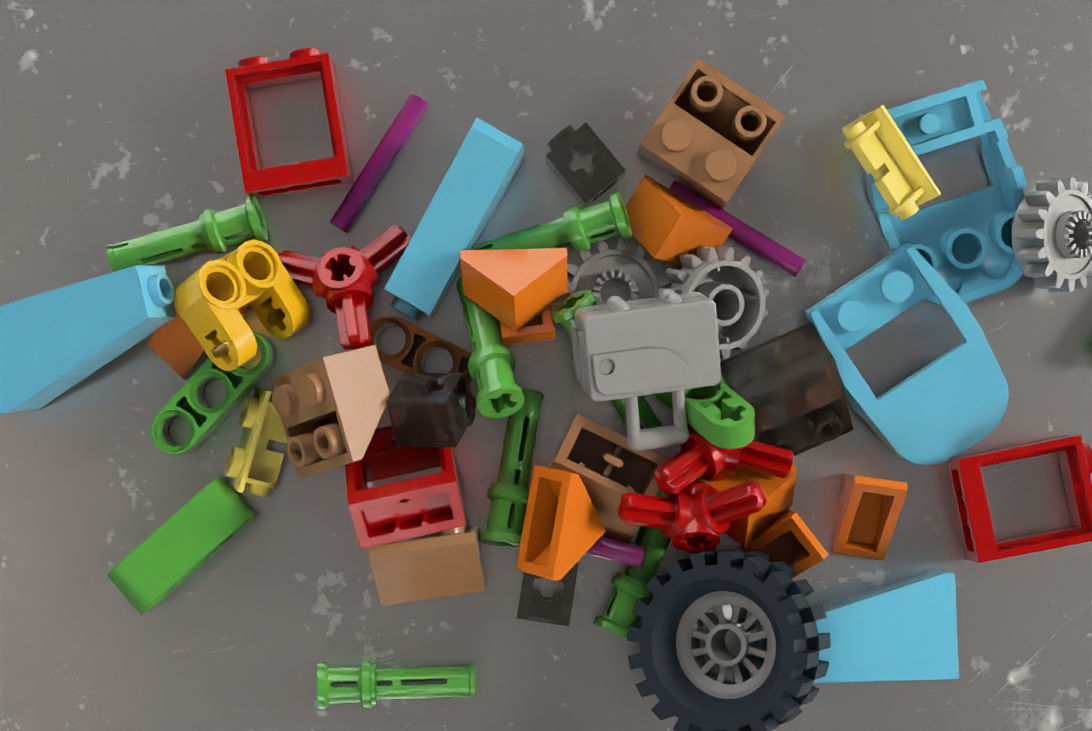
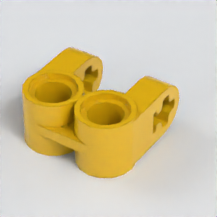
M258 240L245 241L236 250L227 255L205 263L177 287L174 297V306L178 315L186 322L210 360L217 367L228 372L252 360L257 352L256 338L238 309L250 305L264 327L272 335L282 339L290 337L305 328L310 322L311 317L310 308L305 297L283 266L276 251L270 245Z

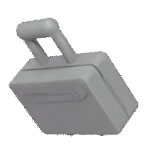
M664 289L659 293L658 297L624 301L619 296H612L607 300L606 304L578 308L574 314L575 326H571L575 377L577 380H580L582 389L595 402L624 398L627 445L630 449L643 451L684 444L689 438L684 390L717 385L721 380L715 303L700 292L677 294L671 289ZM671 392L674 424L640 429L637 396Z

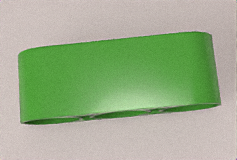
M252 331L256 342L261 347L262 356L258 365L251 369H245L240 366L229 372L217 367L209 358L154 417L151 422L150 435L155 446L164 453L174 455L191 453L201 447L271 372L277 357L275 346L271 340L262 334ZM217 378L225 385L226 395L220 405L212 408L207 405L203 398V389L207 382ZM178 416L184 418L190 427V435L187 441L180 446L174 444L168 436V426Z
M220 476L203 488L122 559L107 576L142 615L162 600L255 517V514Z

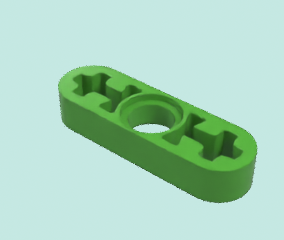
M721 380L717 385L684 390L687 423L711 444L724 449H737L753 441L755 437L754 408ZM671 392L654 394L673 410ZM694 397H707L708 399H699V400H698V399H691V398H694Z

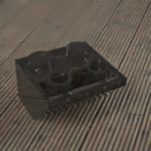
M811 322L720 362L721 381L752 405L755 410V437L753 441L790 450L796 456L854 430L836 360Z

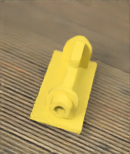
M884 105L842 128L843 134L847 138L844 145L847 149L851 148L867 174L871 173L875 179L874 185L890 207L888 209L890 215L897 214L899 219L903 221L914 215L919 210V205L941 194Z
M256 387L253 397L247 396L242 405L239 425L244 427L239 447L233 446L228 454L225 476L230 477L228 484L237 492L243 493L247 482L250 483L248 493L267 498L270 488H276L285 455L284 453L267 449L269 439L286 444L288 440L281 416L275 410L273 402L269 401L272 392Z

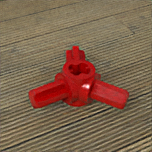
M393 225L360 251L354 246L351 248L339 247L317 258L285 250L279 253L278 256L295 284L311 287L316 297L326 299L328 310L336 314L340 345L344 350H355L371 343L367 309L373 303L375 287L382 283L379 274L403 255L411 239L403 228Z
M694 397V398H691V399H698V400H699V399H708V398H707V397ZM687 424L689 438L684 444L680 445L681 452L658 467L654 472V479L662 493L677 494L699 477L709 481H721L731 475H736L738 467L779 478H787L792 468L794 453L787 449L752 441L750 444L737 449L720 448L711 444Z
M752 480L720 492L708 484L690 483L677 494L669 493L666 497L627 492L620 499L618 517L622 519L623 523L628 525L661 529L665 538L672 539V545L676 549L696 554L715 551L716 546L720 543V534L725 533L729 529L730 522L760 512L767 503V498L762 491L760 483Z

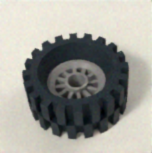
M727 549L691 554L689 559L676 560L665 567L669 574L654 576L645 587L653 593V596L637 599L632 613L643 617L642 624L628 626L627 641L639 642L640 653L629 655L628 661L630 670L643 668L646 680L635 685L642 698L653 694L657 696L659 702L651 711L660 720L673 716L678 717L673 728L675 731H771L780 727L779 725L796 718L803 712L799 707L813 701L820 690L813 685V682L826 676L829 666L828 661L819 659V652L831 647L830 632L818 633L816 621L827 618L822 604L809 605L805 597L814 592V589L806 579L793 581L790 578V575L795 570L792 566L784 561L769 562L770 554L764 552H743V549ZM730 604H734L733 612ZM749 610L752 614L746 620L747 612ZM759 623H761L764 629L762 632H757L755 629ZM703 624H705L710 630L702 628ZM729 629L736 632L741 640V651L737 657L732 655L725 645V636ZM700 639L706 641V647H700ZM760 639H767V647L760 645ZM704 654H708L711 658L707 663L703 657ZM756 656L765 658L764 663H762ZM720 666L719 674L717 675L714 671ZM749 671L754 675L752 678L750 677Z

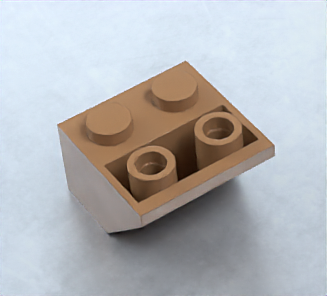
M699 57L640 143L637 154L693 192L723 209L786 116Z
M376 345L325 356L270 379L273 388V405L281 416L288 440L287 453L290 461L296 467L299 479L362 460L390 398V392Z
M577 413L550 468L579 474L606 529V532L601 537L630 544L639 526L625 524L618 517L620 499L627 492L656 496L659 486L654 479V472L671 458L652 449L634 451L628 447L627 437Z
M462 526L368 547V557L380 605L385 606L485 592L487 582L482 545L479 541V526Z

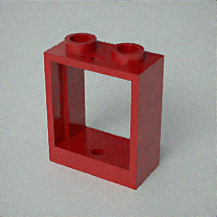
M302 48L291 51L289 59L269 62L268 57L255 56L239 60L237 68L225 69L244 190L248 196H255L259 199L354 183L335 65L328 52L320 54L318 48ZM321 78L334 157L261 169L249 90Z
M445 414L375 429L362 460L345 465L348 507L360 549L467 526L456 462ZM399 434L402 436V439L393 441L391 437ZM440 466L442 469L440 473L368 488L367 484L372 481Z
M1064 435L957 456L947 461L967 560L983 563L1092 541V483L1090 474H1092V450L1087 443L1083 444L1082 435ZM1057 452L1072 526L996 541L981 467Z

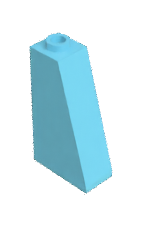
M475 119L384 288L388 293L395 296L390 304L392 307L415 320H418L421 313L431 318L434 317L461 271L460 250H472L471 246L479 240L525 160L523 143L483 120Z
M135 265L1 305L0 414L26 412L42 408L176 318L173 305L175 297L174 287L166 275L165 266Z
M933 569L823 605L827 618L817 620L816 625L818 633L830 632L831 647L820 650L819 659L828 661L829 666L826 676L814 680L813 683L959 679L954 572L945 569ZM760 639V645L767 647V639ZM756 656L762 663H764L765 658Z

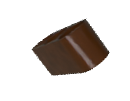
M392 315L383 316L372 323L370 326L371 343L367 347L376 345L380 361L477 408L476 398L473 396L470 388L473 379L468 369V362L472 355L471 352L399 317ZM388 327H400L406 337L403 349L392 355L383 353L378 341L380 334ZM435 349L447 350L452 356L453 361L450 372L440 378L431 377L425 370L424 365L426 356Z

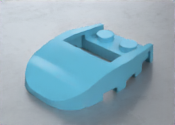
M983 79L971 81L964 85L886 110L916 156L978 137L991 186L921 208L911 217L901 221L898 216L896 217V214L890 215L888 212L890 207L874 185L875 179L871 173L867 174L865 171L867 194L890 252L893 253L910 242L965 303L1005 290L1013 285L1024 273L1017 263L1013 252L1012 224L1017 208L1024 199L1023 187L1028 185L1022 165L1016 164L1006 139H1009V136L1001 118H991L980 91L987 89ZM934 293L924 298L927 301L941 305Z
M910 242L804 311L808 321L814 323L824 345L822 351L845 393L843 396L853 411L866 421L885 446L900 458L922 465L946 462L987 437L1003 418L1008 405V385L981 326L973 316L968 305ZM931 293H934L965 341L876 398L845 350Z

